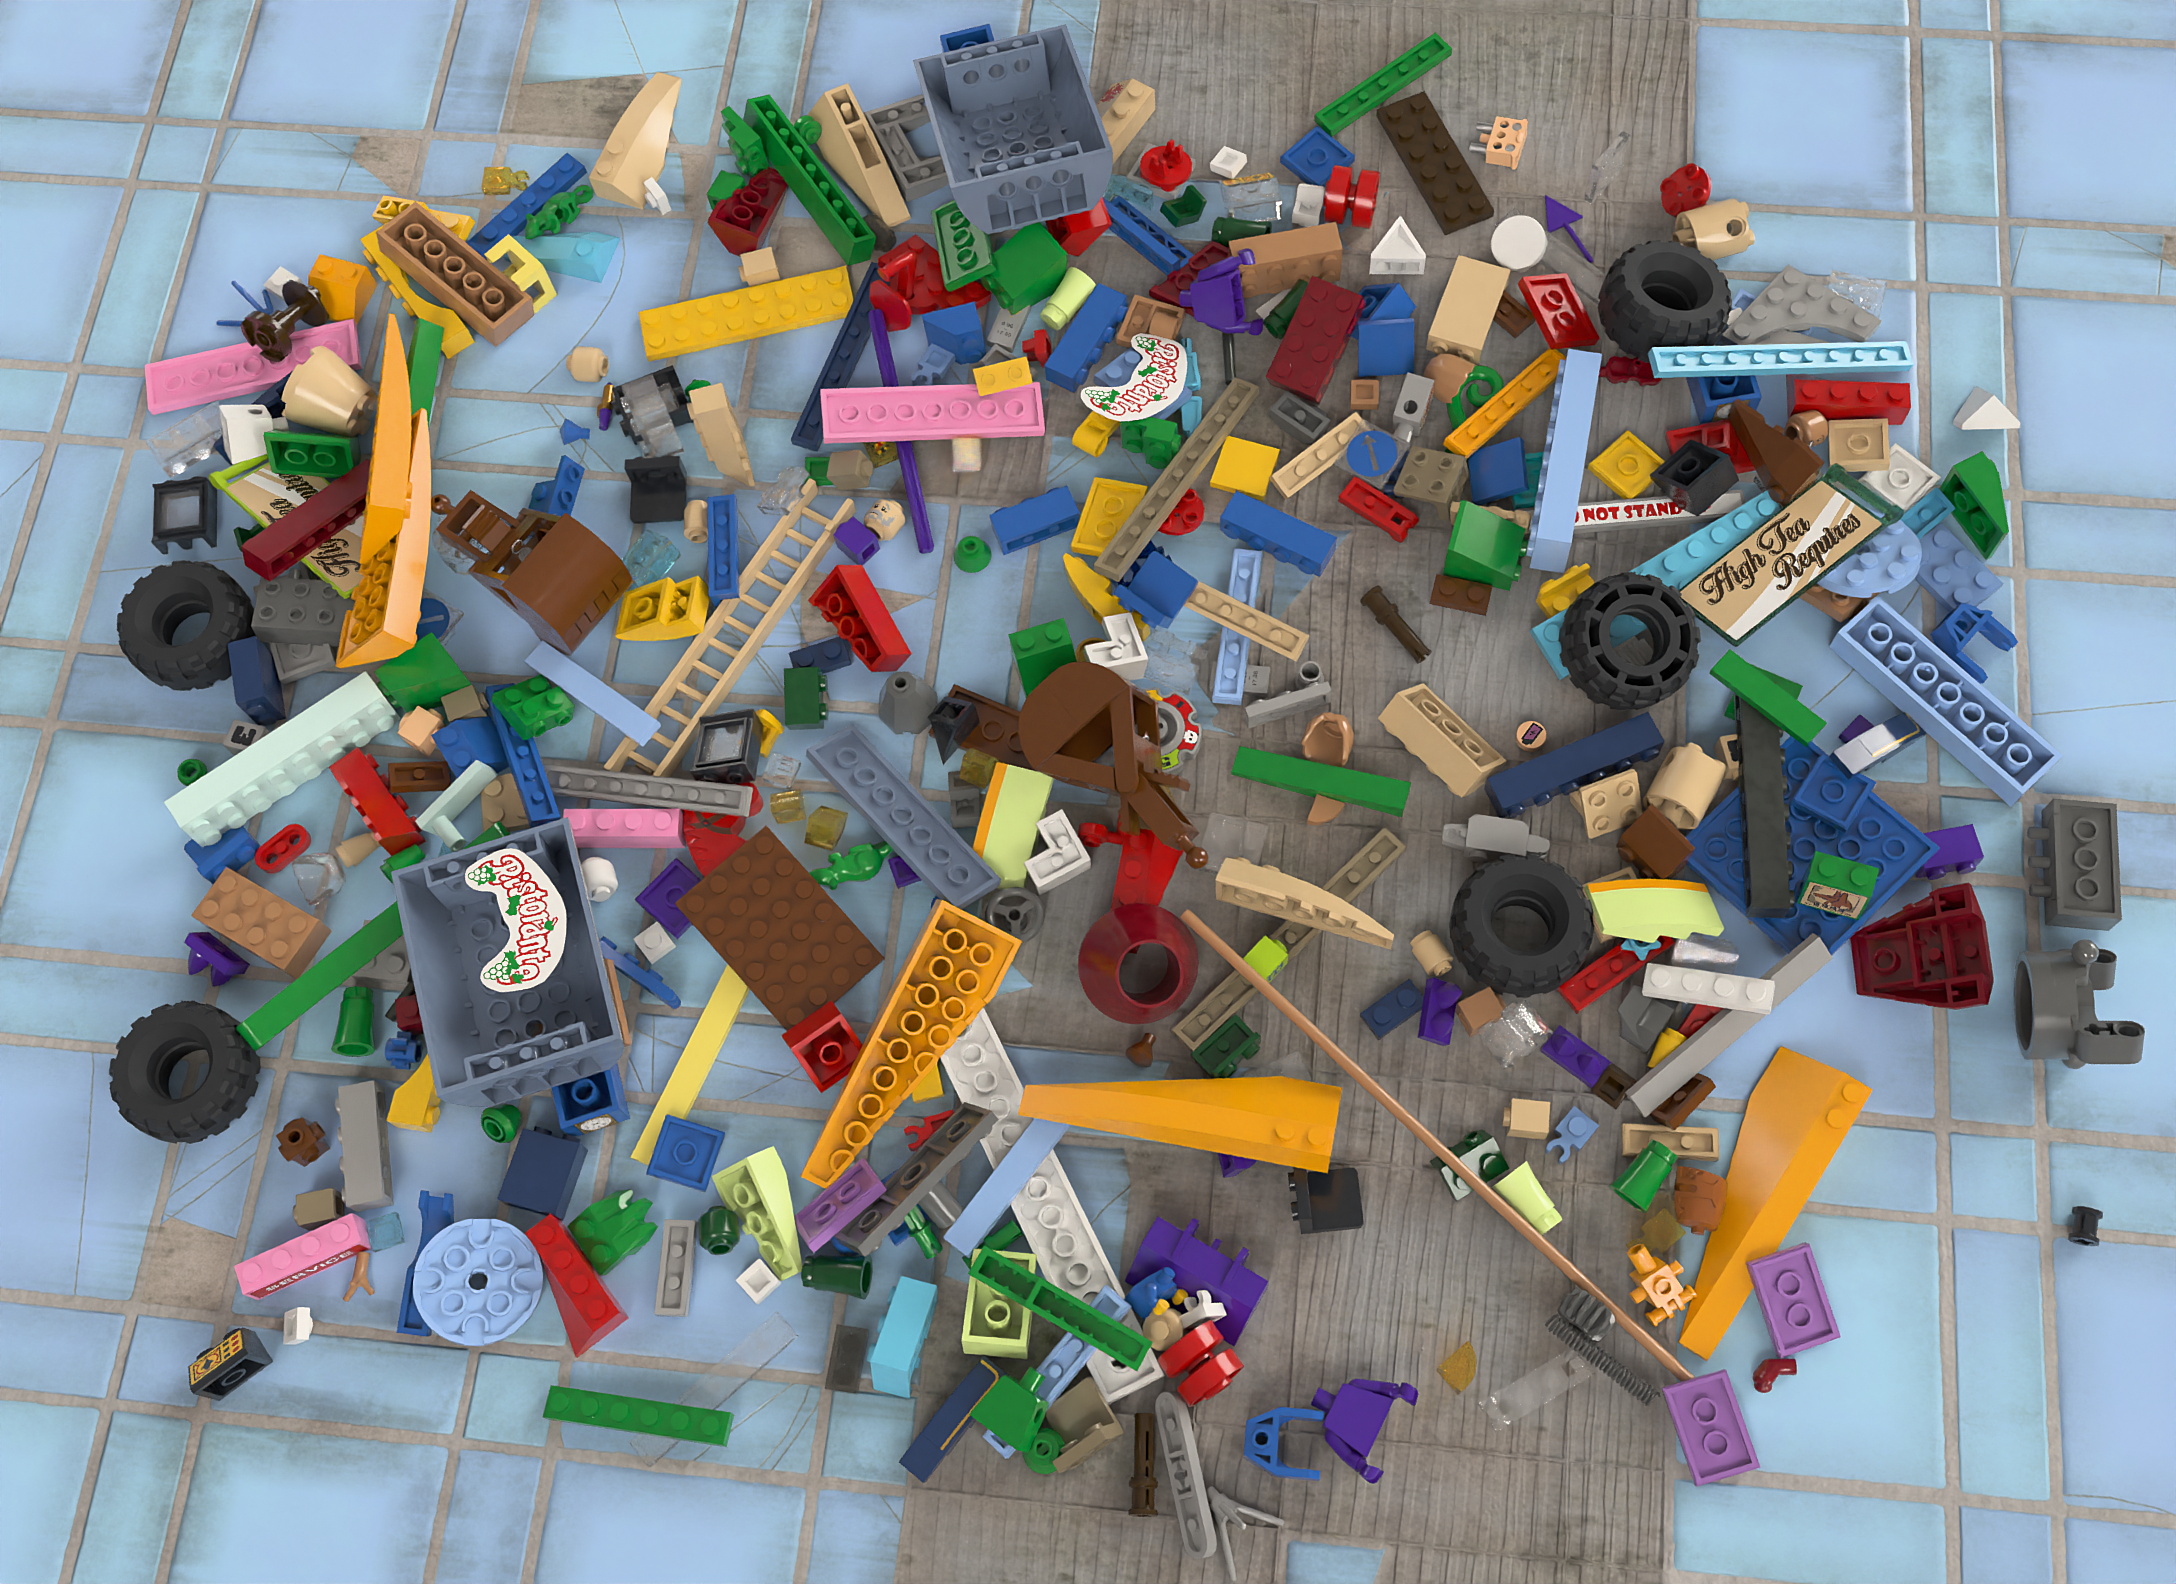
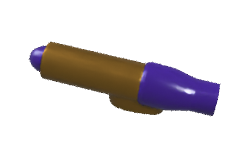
M611 382L604 386L602 403L597 407L599 429L602 431L608 430V424L612 415L611 400L614 397L612 391L614 386Z

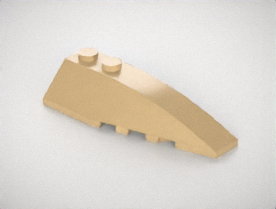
M657 72L633 99L611 133L588 177L597 197L644 209L647 203L644 194L647 191L643 182L652 177L657 183L665 166L664 157L669 146L668 137L670 128L673 127V113L677 107L682 82L681 78Z
M1226 857L1217 874L1216 900L1391 950L1394 934L1370 916L1313 884L1281 873L1276 867L1270 865L1260 867L1251 864L1249 860L1242 857H1234V859Z

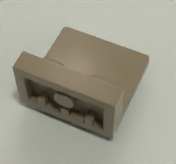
M1412 446L1394 487V494L1434 503V506L1437 507L1439 519L1451 521L1450 508L1452 501H1459L1469 477L1465 456Z
M1092 1377L1084 1379L1058 1398L1045 1414L1052 1429L1062 1437L1065 1446L1060 1449L1062 1455L1053 1461L1058 1473L1078 1467L1124 1434L1122 1427Z

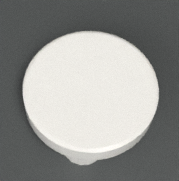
M1518 215L1510 217L1499 224L1492 236L1491 249L1495 259L1502 267L1524 273L1541 260L1548 241L1542 226L1535 219Z

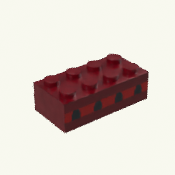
M1312 276L1266 374L1268 382L1275 387L1320 405L1366 305L1363 296Z

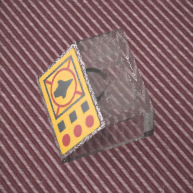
M1271 172L1219 181L1226 217L1251 221L1281 219L1282 199L1277 178Z

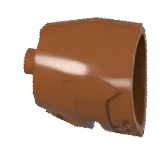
M1678 1166L1674 1183L1675 1192L1673 1193L1677 1222L1680 1225L1691 1228V1233L1695 1235H1704V1230L1716 1231L1726 1206L1727 1181L1718 1175L1704 1170Z

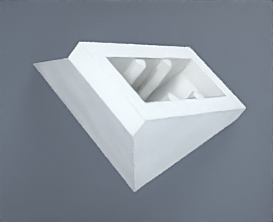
M1399 216L1371 253L1369 274H1424L1426 254L1401 216Z
M1976 386L1953 421V425L1962 430L2020 428V422L1995 395Z

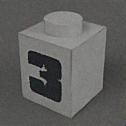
M234 719L223 746L235 756L271 732L263 726Z

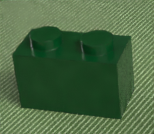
M819 667L784 668L785 726L789 730L824 729V720H828L829 717L828 704L823 702V692L828 691L827 675H823Z

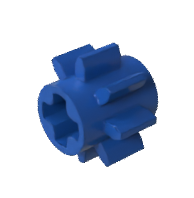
M397 1031V1038H389L386 1042L385 1058L387 1061H391V1066H395V1069L410 1070L411 1063H418L422 1057V1042L416 1040L417 1036L412 1035V1032Z

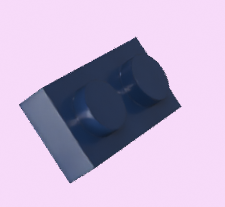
M840 636L788 653L793 668L819 667L823 674L852 665L845 641Z
M1408 979L1361 1012L1360 1017L1376 1038L1380 1040L1421 1011L1424 997L1412 981Z

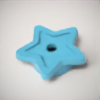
M1629 938L1621 945L1622 950L1634 951L1641 961L1645 960L1649 950L1661 947V943L1657 940L1654 943L1645 941L1639 943L1637 940Z

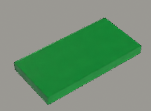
M955 200L931 211L944 286L948 292L997 270L990 235L970 223L958 208Z

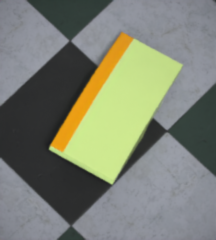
M1000 762L996 763L973 850L1001 878L1000 886L997 889L1003 890L1010 887L1025 888L1029 873L1024 866V862L1035 856L1040 833L1036 823L1045 817L1047 811L1046 804L1054 778L1041 772Z
M1630 879L1587 884L1584 888L1602 934L1654 943L1660 935L1686 940L1692 932L1718 937L1724 930L1707 887L1702 883L1668 879Z

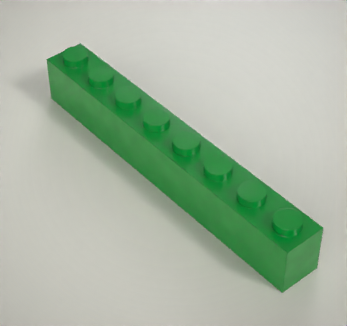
M770 94L747 99L743 121L761 138L768 159L845 263L851 266L871 260L876 240L875 234Z

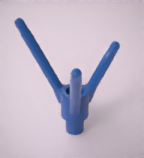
M236 281L231 282L236 290L257 311L268 315L274 312L267 290H262L267 307L263 309ZM218 320L216 323L218 326L241 327V322L243 321Z

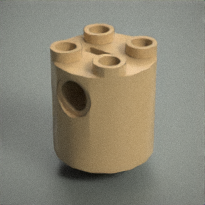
M1731 198L1682 212L1677 215L1675 232L1672 233V241L1679 242L1682 246L1688 248L1693 247L1701 251L1700 254L1707 259L1710 258L1713 261L1742 253L1747 250L1748 246L1753 245L1755 241L1754 233L1749 228L1747 220L1749 216L1748 205L1745 201L1738 202L1737 199Z
M1686 743L1685 747H1674L1668 752L1643 798V805L1646 809L1653 804L1676 829L1693 830L1699 826L1724 779V773L1727 769L1723 762L1712 759L1702 753V748L1694 743Z

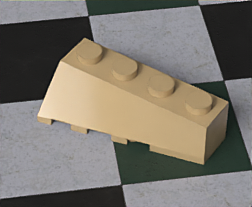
M718 383L689 391L691 402L687 403V408L691 420L694 421L696 432L700 435L702 446L706 449L709 462L714 461L718 471L750 487L755 486L745 440L723 384Z

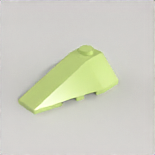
M772 1146L746 1157L713 1175L712 1179L727 1209L735 1211L744 1224L741 1228L745 1234H752L759 1243V1253L778 1279L783 1281L801 1272L803 1265L787 1174L775 1147Z

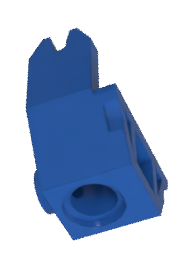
M1961 603L1944 617L1930 635L1935 645L1979 684H1983L1988 677L1980 666L1961 651L1977 631L1996 647L2007 652L2018 641L2012 632L1991 616L1993 614L1992 611L1980 610L1976 606Z
M1279 1407L1247 1420L1244 1459L1277 1478L1319 1481L1320 1471L1290 1468L1280 1461L1277 1457L1279 1428L1290 1420L1323 1422L1324 1412ZM1259 1435L1265 1436L1268 1442L1265 1445H1258L1255 1441L1256 1437Z

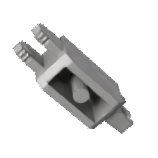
M1479 814L1469 818L1468 824H1445L1442 834V845L1462 850L1463 857H1469V860L1483 863L1487 860L1495 861L1498 860L1499 856L1513 854L1515 857H1525L1526 854L1540 856V860H1545L1549 853L1548 850L1551 848L1547 838L1528 834L1529 827L1524 821Z

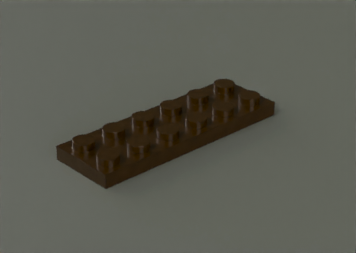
M1425 91L1377 109L1376 116L1445 236L1494 216L1492 205Z

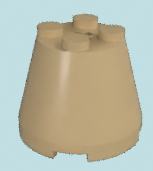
M317 346L311 349L310 355L312 356L303 365H296L285 385L281 400L286 405L281 413L282 416L294 423L341 436L354 437L358 433L364 435L370 427L369 418L372 412L377 410L378 395L376 391L335 352L324 346Z

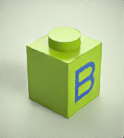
M1265 935L1243 960L1270 983L1287 965L1288 954L1286 953V947L1277 939L1270 940Z

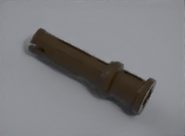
M1379 585L1373 587L1361 598L1360 603L1363 606H1367L1373 612L1378 624L1386 625L1415 659L1417 664L1421 663L1426 659L1424 655L1429 656L1432 651L1426 647L1398 614V606L1395 603H1390L1382 593L1383 589Z
M1136 1413L1134 1414V1477H1131L1129 1481V1487L1132 1488V1508L1128 1510V1515L1133 1517H1157L1155 1488L1158 1487L1157 1478L1153 1477L1155 1414Z

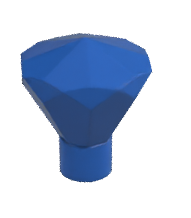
M565 418L559 431L564 445L579 439L590 438L589 428H581Z

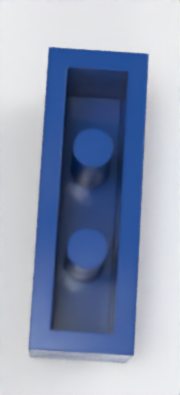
M1064 486L1062 488L1050 489L1046 494L1035 498H1026L1021 503L1012 507L1000 508L993 514H990L989 517L1003 555L1077 528L1080 513L1068 486Z

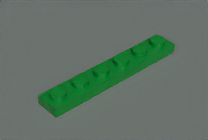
M1436 32L1317 112L1314 115V121L1331 137L1450 57L1452 48Z
M551 1385L542 1417L547 1420L727 1447L734 1414L719 1410Z

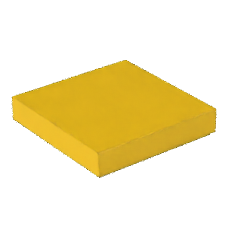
M1627 430L1590 462L1588 469L1623 500L1635 499L1653 483L1650 474L1665 461Z
M1227 436L1212 475L1210 487L1231 493L1238 491L1251 498L1264 501L1271 481L1269 477L1273 475L1280 455V449Z

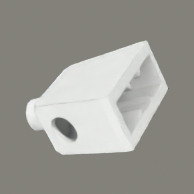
M264 405L219 406L224 449L232 464L267 454L263 437L264 432L272 430L289 431L287 419L285 417L272 419Z

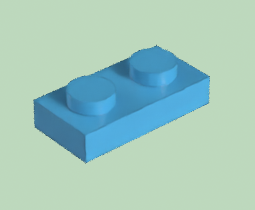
M1936 487L1898 519L1920 539L1956 508Z

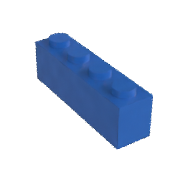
M1100 283L1096 285L1044 365L1047 381L1075 393L1079 385H1083L1086 382L1090 368L1093 364L1099 362L1102 356V349L1106 343L1112 342L1117 326L1120 322L1123 323L1129 309L1127 308L1126 295Z
M1238 491L1234 493L1220 517V530L1231 539L1238 538L1248 543L1254 550H1263L1272 554L1280 562H1289L1297 566L1305 574H1314L1320 577L1336 550L1337 537Z

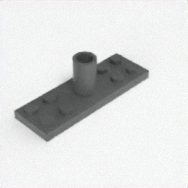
M964 1102L884 1184L887 1191L836 1233L834 1237L841 1245L866 1257L881 1246L882 1239L890 1231L897 1229L904 1222L905 1216L917 1203L938 1228L943 1229L953 1224L960 1217L963 1207L940 1180L957 1162L964 1160L970 1154L971 1148L979 1140L991 1133L992 1126L999 1119L991 1110Z

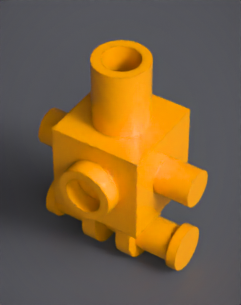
M1637 1244L1628 1250L1627 1255L1636 1268L1629 1275L1637 1286L1636 1289L1629 1293V1296L1636 1304L1645 1299L1656 1307L1650 1313H1645L1646 1318L1654 1327L1658 1326V1323L1666 1317L1669 1320L1673 1318L1674 1310L1678 1309L1681 1312L1685 1309L1684 1304L1691 1299L1697 1298V1294L1689 1284L1682 1288L1676 1276L1684 1270L1677 1260L1668 1265L1656 1256L1651 1257L1644 1244Z

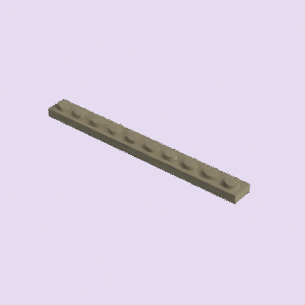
M1236 377L1232 380L1093 564L1094 572L1117 582L1122 579L1259 395V386Z
M1383 828L1321 889L1351 904L1406 851V846L1390 831ZM1287 920L1269 939H1277L1286 947L1289 963L1323 930ZM1235 969L1172 1029V1033L1193 1052L1245 1006L1259 990Z

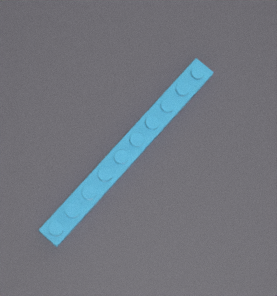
M1906 341L1652 347L1648 353L1654 378L1909 371L1914 365Z

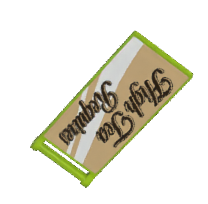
M268 454L241 461L221 472L215 471L208 475L210 482L216 489L222 490L265 529L288 514L292 509L307 501L312 495L323 490L330 483L323 477L272 473L270 462L231 483L227 482L269 459ZM364 515L301 559L327 584L330 583L333 586L332 589H336L338 594L344 599L350 597L353 588L358 587L363 578V575L358 572L361 566L359 557Z

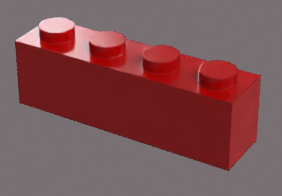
M1786 374L1788 419L1797 413L1816 410L1825 417L1827 422L1829 420L1888 418V425H1902L1911 409L1910 383L1831 381L1806 374Z
M836 565L808 601L813 607L817 606L822 611L821 616L827 622L833 623L838 629L837 634L842 640L849 641L852 645L851 650L871 672L897 671L912 653L862 565Z
M357 747L329 766V769L344 792L349 797H352L351 803L362 815L366 826L374 833L373 836L376 841L391 856L411 847L413 844L419 847L426 840L420 833L422 829L415 822L417 818L414 815L412 817L408 816L406 810L409 809V806L400 794L394 796L393 793H390L389 779L385 773L380 776L376 769L380 765L369 752L365 755Z
M1140 828V835L1138 836L1125 833L1111 911L1130 903H1147L1158 906L1163 898L1168 882L1174 874L1179 858L1184 852L1183 849L1179 851L1162 844L1152 830ZM1141 944L1135 946L1127 953L1137 954Z
M550 1213L525 1232V1234L540 1255L575 1357L578 1358L629 1317L562 1221Z

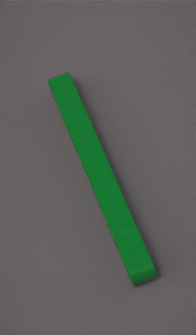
M498 821L463 849L511 835V833ZM397 901L235 1028L254 1051L268 1043L404 935Z

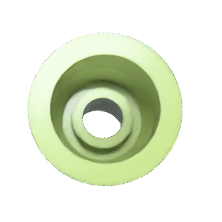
M1069 267L1063 280L1046 302L1045 308L1040 313V318L1050 328L1058 331L1085 304L1096 284L1084 272L1077 268Z
M1527 1161L1491 1187L1541 1235L1562 1220L1556 1209L1552 1208L1555 1206L1537 1181Z

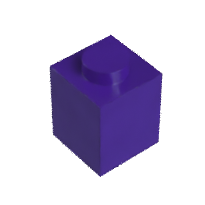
M851 517L847 522L841 523L833 534L837 548L857 565L863 566L880 550L876 535L855 517Z

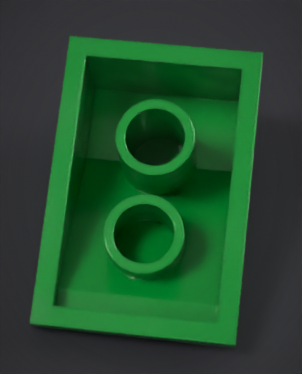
M1981 451L1953 465L1939 490L1956 508L1951 512L1953 517L1985 560H1988L1993 556L2008 534L2009 528L2000 474L1995 463L1988 459L1984 452Z

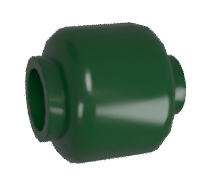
M713 1206L698 1219L700 1246L708 1250L710 1254H727L739 1243L738 1215L724 1206Z

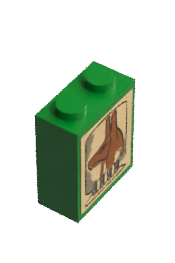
M1815 851L1804 874L1797 903L1859 920L1872 898L1879 868Z

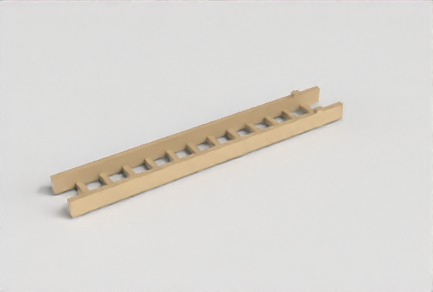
M809 478L794 501H791L786 507L787 510L739 576V598L722 600L704 625L703 632L697 635L644 710V712L656 720L663 713L686 726L676 742L657 732L650 738L670 749L660 765L634 752L639 744L625 736L603 767L605 771L620 772L627 760L631 759L636 762V767L652 776L668 778L671 776L699 736V718L713 715L835 542L833 534L838 526L843 522H847L855 514L856 508L853 500L847 498L831 521L807 508L818 493L816 481ZM801 515L825 527V531L817 542L792 529ZM786 537L811 549L802 563L777 551ZM771 558L796 571L786 585L761 573ZM755 580L780 592L771 607L746 595ZM740 601L765 614L755 629L730 616ZM724 624L749 636L740 651L715 639ZM708 646L734 659L724 674L698 661ZM693 668L718 681L708 697L683 684ZM677 690L702 704L692 719L667 706Z

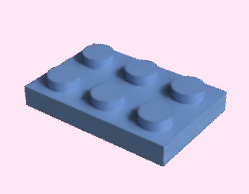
M1130 347L1094 375V383L1099 387L1126 385L1131 380L1134 370L1143 359L1142 355L1133 347ZM1184 385L1183 391L1173 403L1150 417L1165 420L1191 399L1192 391Z
M1942 523L1919 540L1922 548V558L1915 579L1948 612H1951L1961 603L1977 607L1997 592L2004 584Z

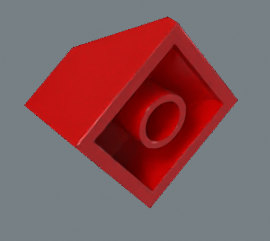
M829 1001L781 1035L821 1093L849 1074L862 1047V1043L832 1001Z

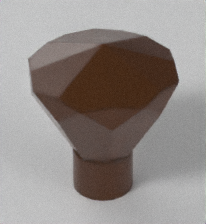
M1145 1033L1140 1042L1126 1049V1057L1137 1066L1151 1067L1153 1062L1152 1045L1156 1040L1155 1036Z

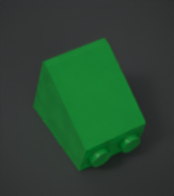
M1040 222L1024 226L994 253L997 270L981 277V281L987 291L991 290L996 296L999 305L1003 309L1007 308L1014 315L1029 305L1031 307L1053 295L1066 274L1067 253Z
M1461 500L1447 550L1443 575L1510 591L1512 581L1518 582L1522 565L1517 564L1518 557L1525 556L1529 541L1523 539L1525 528L1473 503Z
M1064 618L1008 634L1015 668L1025 698L1056 669L1068 663L1077 662L1073 643Z
M432 632L417 641L412 649L406 650L374 671L380 679V682L376 685L396 709L401 706L406 713L414 711L417 706L425 710L443 706L441 697L472 685Z

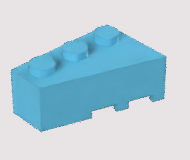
M900 1276L897 1287H891L887 1305H890L887 1315L882 1314L879 1320L877 1333L880 1335L877 1344H871L867 1356V1362L871 1364L873 1389L910 1399L912 1393L910 1379L914 1368H919L921 1358H918L924 1339H927L938 1301L937 1285Z

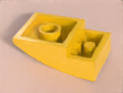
M699 576L678 583L666 577L625 592L615 636L618 639L631 641H662L702 633L710 599L709 586Z

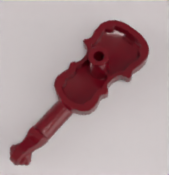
M1613 356L1609 358L1605 366H1600L1598 378L1606 377L1613 384L1636 381L1640 386H1655L1662 380V378H1654L1650 362L1640 361L1638 357L1629 359L1627 356Z

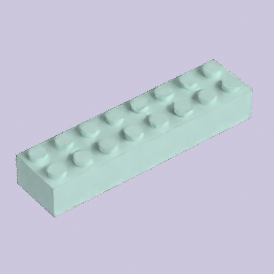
M365 671L167 799L164 803L180 828L202 848L206 845H213L221 839L223 833L231 828L237 829L243 826L248 819L259 812L266 811L272 803L283 796L292 794L298 786L307 780L316 778L320 775L321 771L357 747L365 746L371 738L382 731L391 729L401 718Z

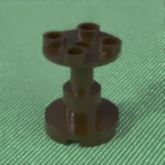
M289 280L282 288V295L288 306L284 311L275 310L270 315L261 311H253L241 322L244 337L252 347L256 344L263 350L259 354L273 362H280L291 353L292 343L289 336L295 331V323L298 320H302L310 326L318 327L324 325L330 319L320 300L321 294L314 286L309 285L307 287L300 282Z

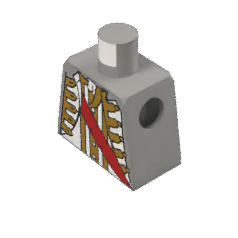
M1407 372L1393 414V429L1396 430L1393 441L1396 443L1408 445L1412 435H1420L1433 401L1434 380Z

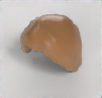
M1442 353L1429 361L1424 369L1423 377L1434 380L1433 396L1443 403H1452V397L1458 394L1461 385L1465 383L1469 373L1475 367V363L1468 362L1455 355Z
M1323 712L1314 716L1307 724L1301 740L1304 759L1342 768L1348 761L1352 750L1354 733L1348 719L1341 714Z

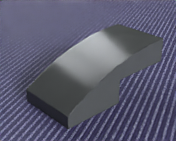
M977 769L948 772L952 828L978 826L981 817Z

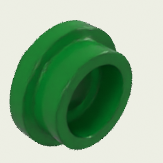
M187 759L178 767V779L183 785L189 786L207 774V767L200 760ZM196 771V773L192 777H190L191 773Z

